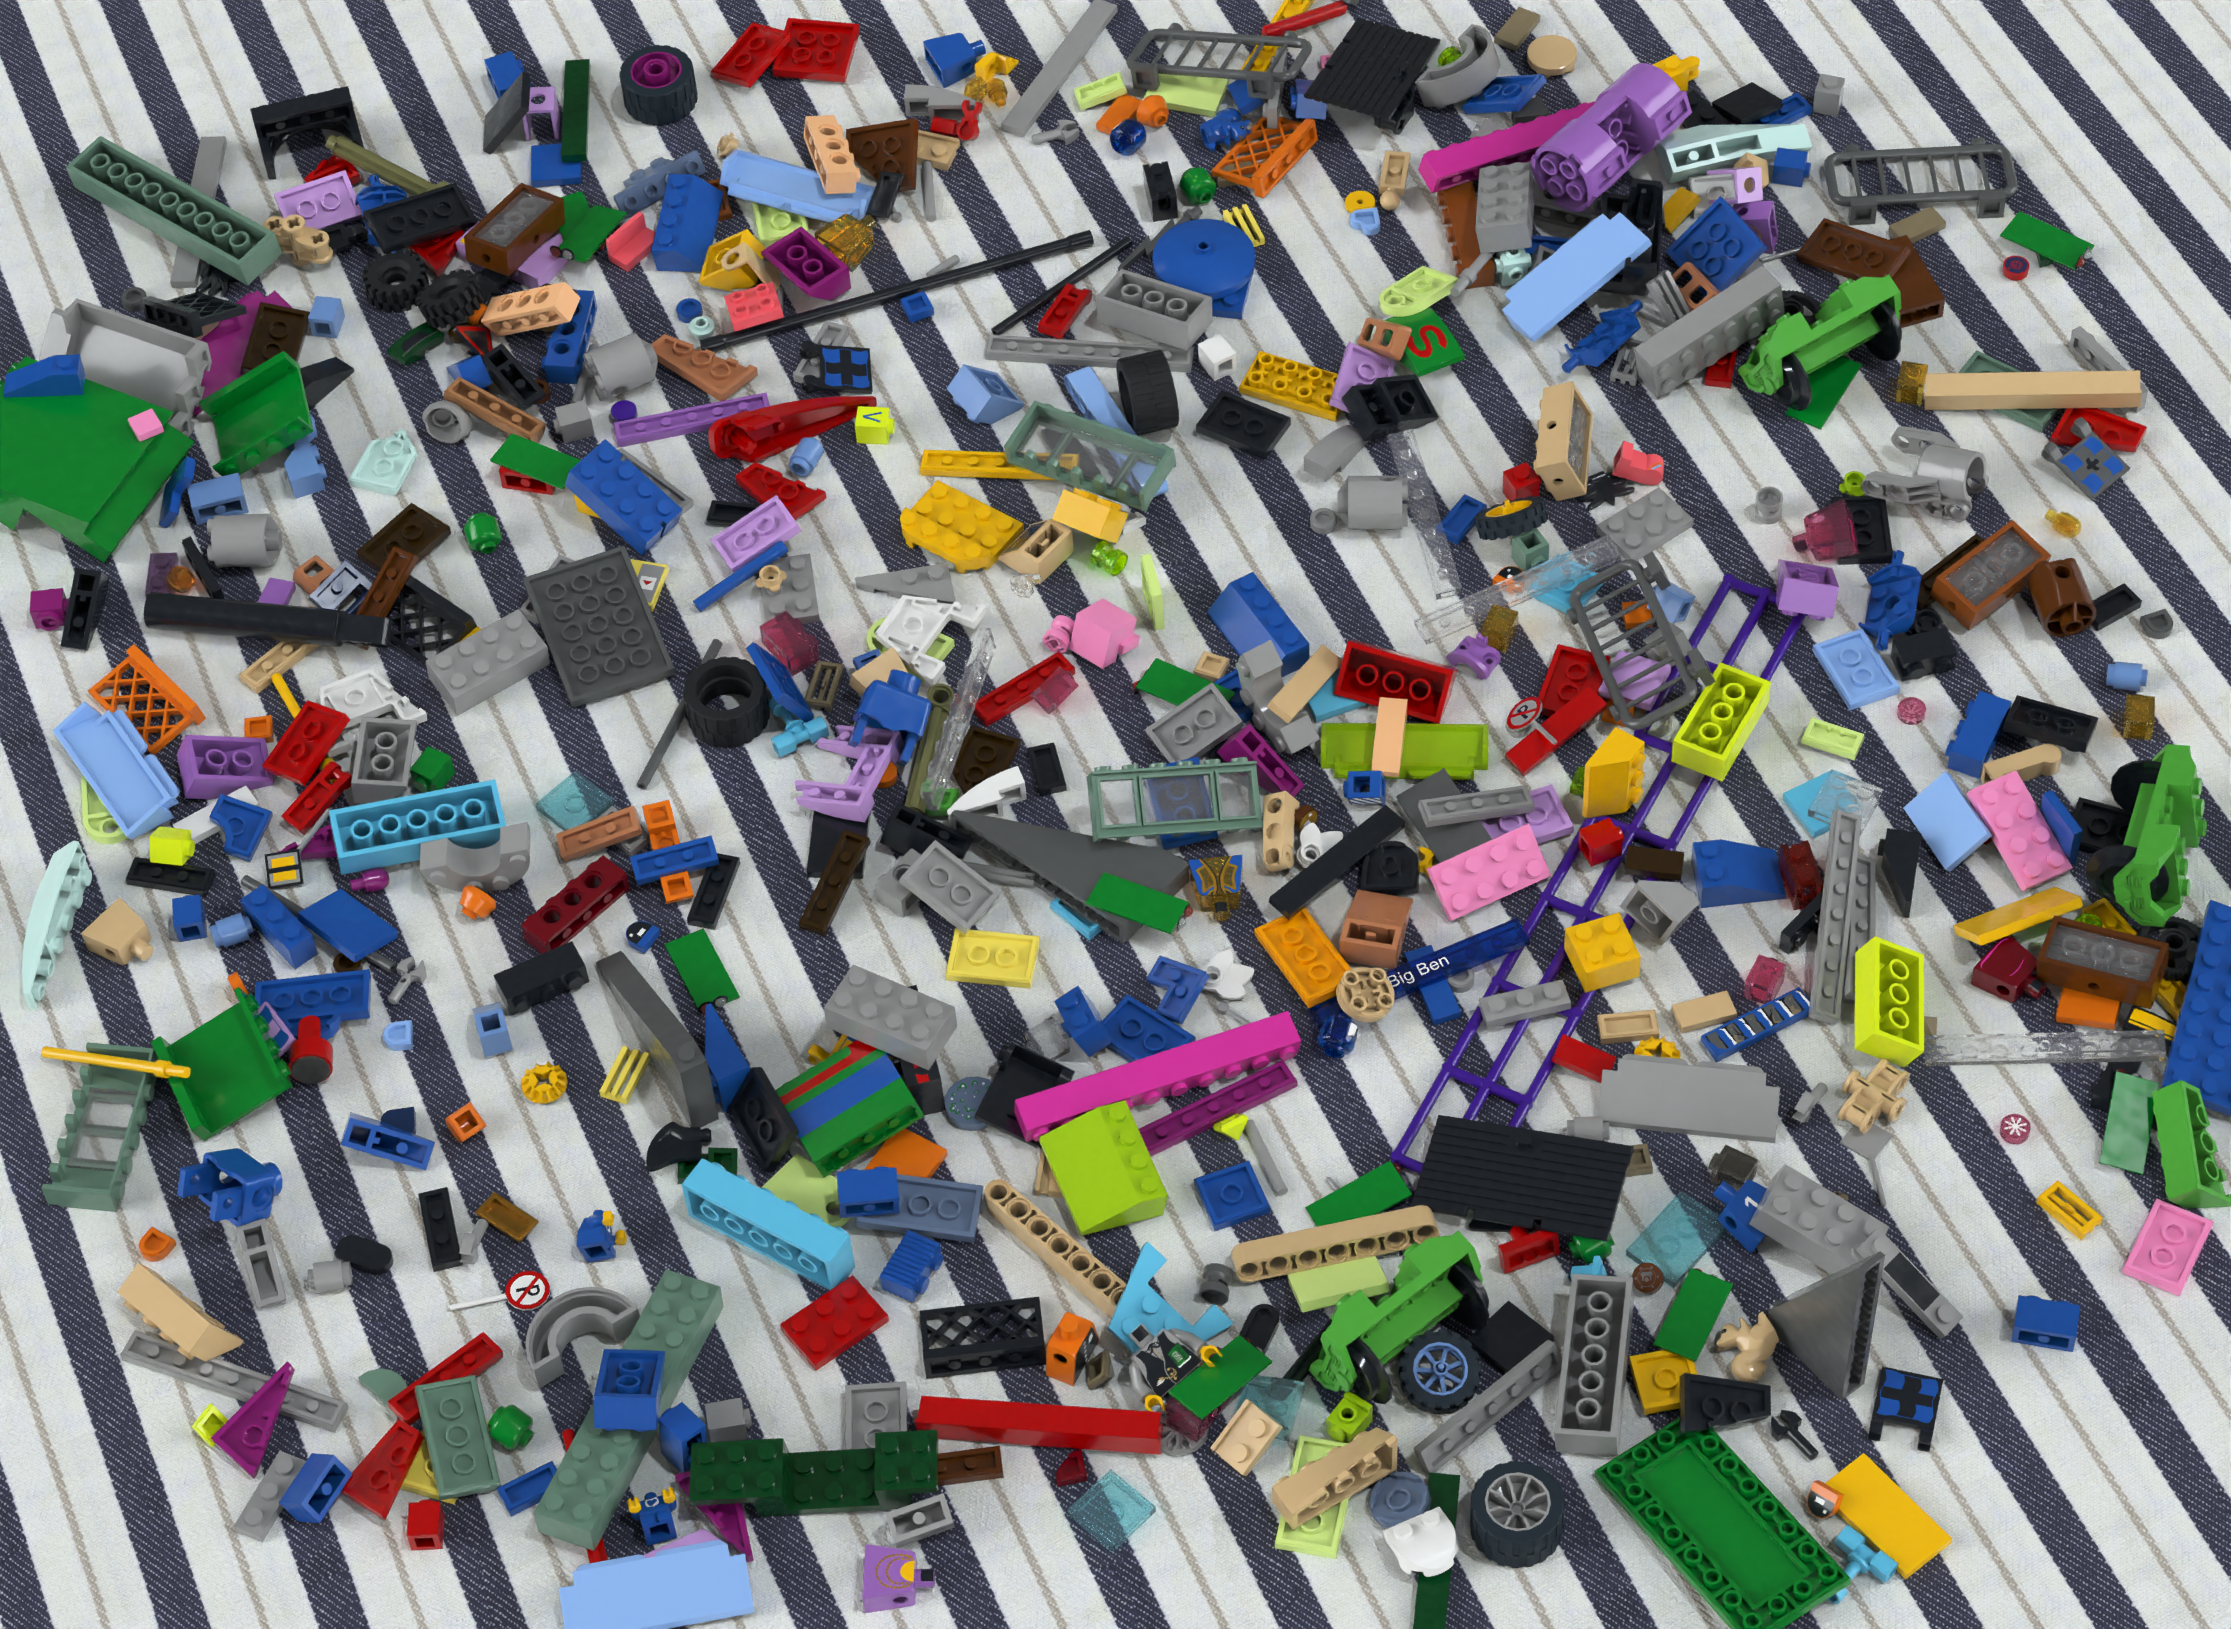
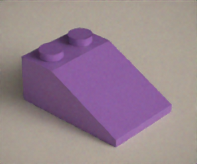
M1779 559L1776 593L1778 609L1782 610L1783 614L1798 616V613L1808 614L1809 618L1824 621L1825 617L1833 619L1839 590L1833 569Z
M185 735L177 753L185 799L212 800L219 798L220 794L227 796L245 785L249 790L273 785V774L267 772L262 767L269 756L265 738Z

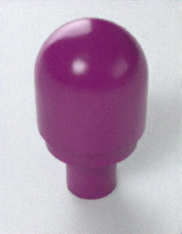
M375 868L364 871V873H361V878L350 880L349 882L352 892L364 889L365 892L371 893L385 889L389 884L390 878L384 869Z

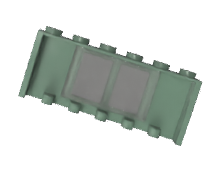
M89 1042L86 1044L87 1052L151 1062L158 1060L154 1048ZM89 1064V1066L82 1065L80 1067V1077L83 1082L82 1089H74L72 1093L75 1111L74 1114H66L64 1119L68 1134L66 1139L59 1138L57 1141L60 1160L59 1163H51L49 1166V1173L53 1182L52 1184H43L41 1189L48 1204L68 1208L117 1212L119 1202L125 1194L127 1176L132 1171L133 1152L139 1148V1132L141 1126H144L147 1121L148 1102H151L154 1098V1086L157 1077L153 1073Z

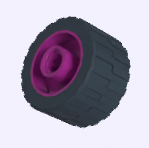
M667 45L647 46L633 52L622 63L619 77L625 108L633 119L644 124L667 125L686 117L695 108L698 93L694 68L691 59L685 52Z

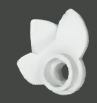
M1313 822L1302 829L1299 836L1301 846L1296 855L1298 863L1302 867L1307 868L1342 840L1343 833L1341 831L1320 833L1318 827ZM1311 854L1315 859H1309L1306 855Z
M1232 951L1220 952L1211 958L1210 964L1205 965L1201 969L1210 976L1203 989L1209 992L1215 991L1225 999H1241L1246 996L1243 986L1252 979L1254 968L1233 963Z

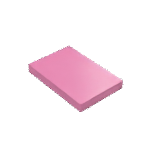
M2156 1198L2123 1267L2122 1273L2180 1297L2214 1221Z

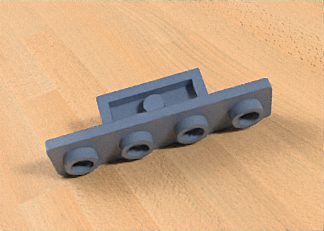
M692 150L675 161L663 157L657 158L650 162L651 166L632 172L629 175L630 178L623 181L626 189L613 196L618 209L627 212L625 218L664 197L669 174H692L697 177L704 174L706 169L698 151Z

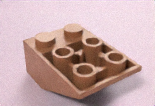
M1357 890L1345 918L1340 937V954L1346 962L1396 970L1413 899Z

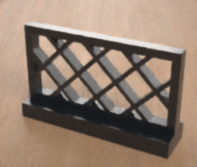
M200 292L170 300H162L152 296L141 298L147 323L193 338L203 335L202 326L247 314L246 306Z
M409 575L400 591V599L395 600L392 606H400V615L386 616V618L393 620V623L401 622V631L392 632L390 642L425 666L426 660H428L425 657V650L439 648L440 653L461 641L477 627L471 615L411 575ZM414 603L419 605V612L405 614V605ZM432 616L438 618V625L424 627V618ZM419 619V628L406 630V621ZM455 629L458 631L453 638L443 640L444 630ZM438 632V641L425 643L424 634ZM420 635V644L410 646L406 644V637Z
M1039 1297L920 1311L926 1379L1046 1365ZM1021 1309H1035V1312L1028 1319L1017 1314ZM994 1312L1004 1314L997 1323L987 1317ZM962 1316L974 1318L967 1327L957 1321ZM940 1319L944 1323L935 1330L927 1325V1320ZM1011 1319L1021 1324L1014 1332L1004 1328ZM981 1323L991 1328L983 1336L973 1331ZM951 1326L960 1331L953 1340L944 1335ZM1027 1329L1038 1335L1035 1337H1020ZM997 1332L1007 1338L1001 1341H990ZM967 1336L977 1341L975 1344L960 1345ZM936 1340L947 1345L942 1348L929 1349Z

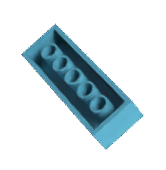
M496 780L329 810L341 875L420 860L421 843L448 838L453 844L462 848L480 849L489 847L500 840V827L506 826Z
M702 1158L682 1183L690 1217L828 1290L845 1281L855 1268L850 1235L843 1228L833 1227L825 1223L818 1215L808 1214L800 1210L795 1203L788 1200L783 1201L775 1197L770 1190L766 1188L760 1189L752 1185L745 1177L731 1174L719 1163H710Z

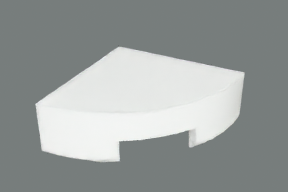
M1126 512L1128 516L1121 533L1125 535L1146 525V518L1139 512Z

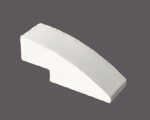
M1016 766L1002 771L982 781L960 797L947 810L949 827L952 828L951 813L954 810L998 818L1004 816L1003 806L1026 800L1025 781L1019 767Z

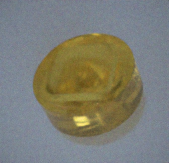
M975 77L966 84L964 95L980 102L988 92V84L980 77Z

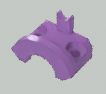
M1480 632L1476 634V639L1469 635L1466 636L1457 648L1446 656L1447 660L1454 666H1457L1459 663L1470 666L1476 673L1477 678L1481 680L1487 679L1501 661L1499 651L1489 646L1488 636L1483 637Z

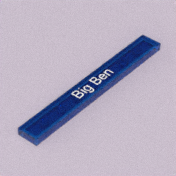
M1515 918L1388 970L1386 974L1394 989V1000L1530 945L1529 938L1519 920ZM1336 996L1308 1008L1319 1031L1351 1018L1341 1009Z

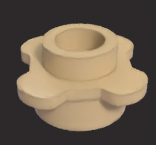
M731 132L729 135L720 138L717 145L719 158L723 156L728 157L737 149L738 139L734 138V133Z
M767 565L760 570V578L756 579L755 583L758 588L765 587L772 592H777L781 588V582L787 578L785 571H780L777 566Z

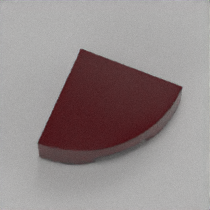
M1081 1449L1070 1453L1058 1468L1056 1473L1057 1487L1088 1481Z

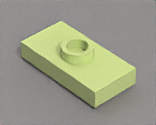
M1120 72L1074 89L1081 111L1127 94Z
M1811 717L1803 734L1801 744L1855 761L1864 741V734Z

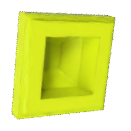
M1236 1113L1214 1124L1212 1127L1214 1131L1238 1141L1248 1121L1247 1115Z
M209 1403L191 1427L211 1447H214L215 1443L211 1437L228 1419L213 1404Z

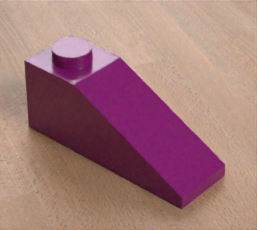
M1250 724L1233 734L1217 751L1226 763H1230L1231 759L1247 757L1248 761H1257L1258 786L1272 794L1287 791L1295 797L1305 786ZM1237 773L1242 777L1246 778L1245 773Z

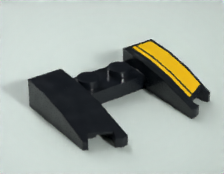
M2132 1005L2107 1067L2102 1072L2094 1090L2090 1107L2108 1113L2115 1078L2112 1072L2118 1071L2137 1076L2148 1050L2168 1057L2176 1024L2153 1012ZM2154 1115L2151 1129L2158 1131L2156 1116Z

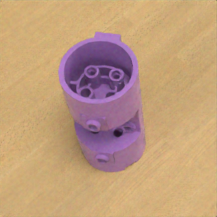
M1638 63L1630 67L1597 97L1595 104L1578 119H1573L1566 123L1542 144L1532 156V173L1542 192L1546 189L1556 199L1554 203L1565 210L1572 212L1585 210L1603 192H1606L1614 185L1629 167L1643 155L1651 152L1692 113L1686 91L1680 90L1674 80L1656 66Z

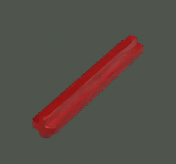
M1339 0L1264 25L1261 34L1263 36L1278 37L1284 35L1286 31H1296L1344 15L1347 5H1345L1344 1Z

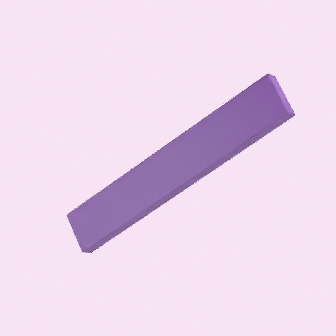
M766 392L614 422L613 425L619 448L709 430L711 425L719 419L745 410L752 411L770 405Z

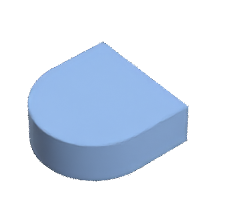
M412 1020L393 1022L385 1027L383 1039L389 1049L394 1051L413 1049Z

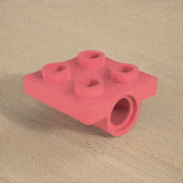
M773 282L762 283L756 287L735 291L724 296L734 331L784 318Z

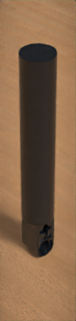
M151 592L147 596L144 605V621L146 626L151 629L336 647L347 644L389 648L393 620L388 618L346 614L343 610Z

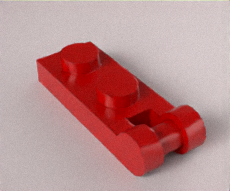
M1067 283L1038 323V332L1062 339L1084 306L1090 303L1092 290L1085 288L1080 290L1075 285Z
M331 761L281 817L293 828L305 835L340 794L351 787L352 774L348 771L343 772L339 764ZM331 779H336L332 785L328 783Z

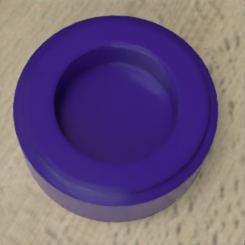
M628 400L616 402L611 407L613 422L637 418L636 405Z

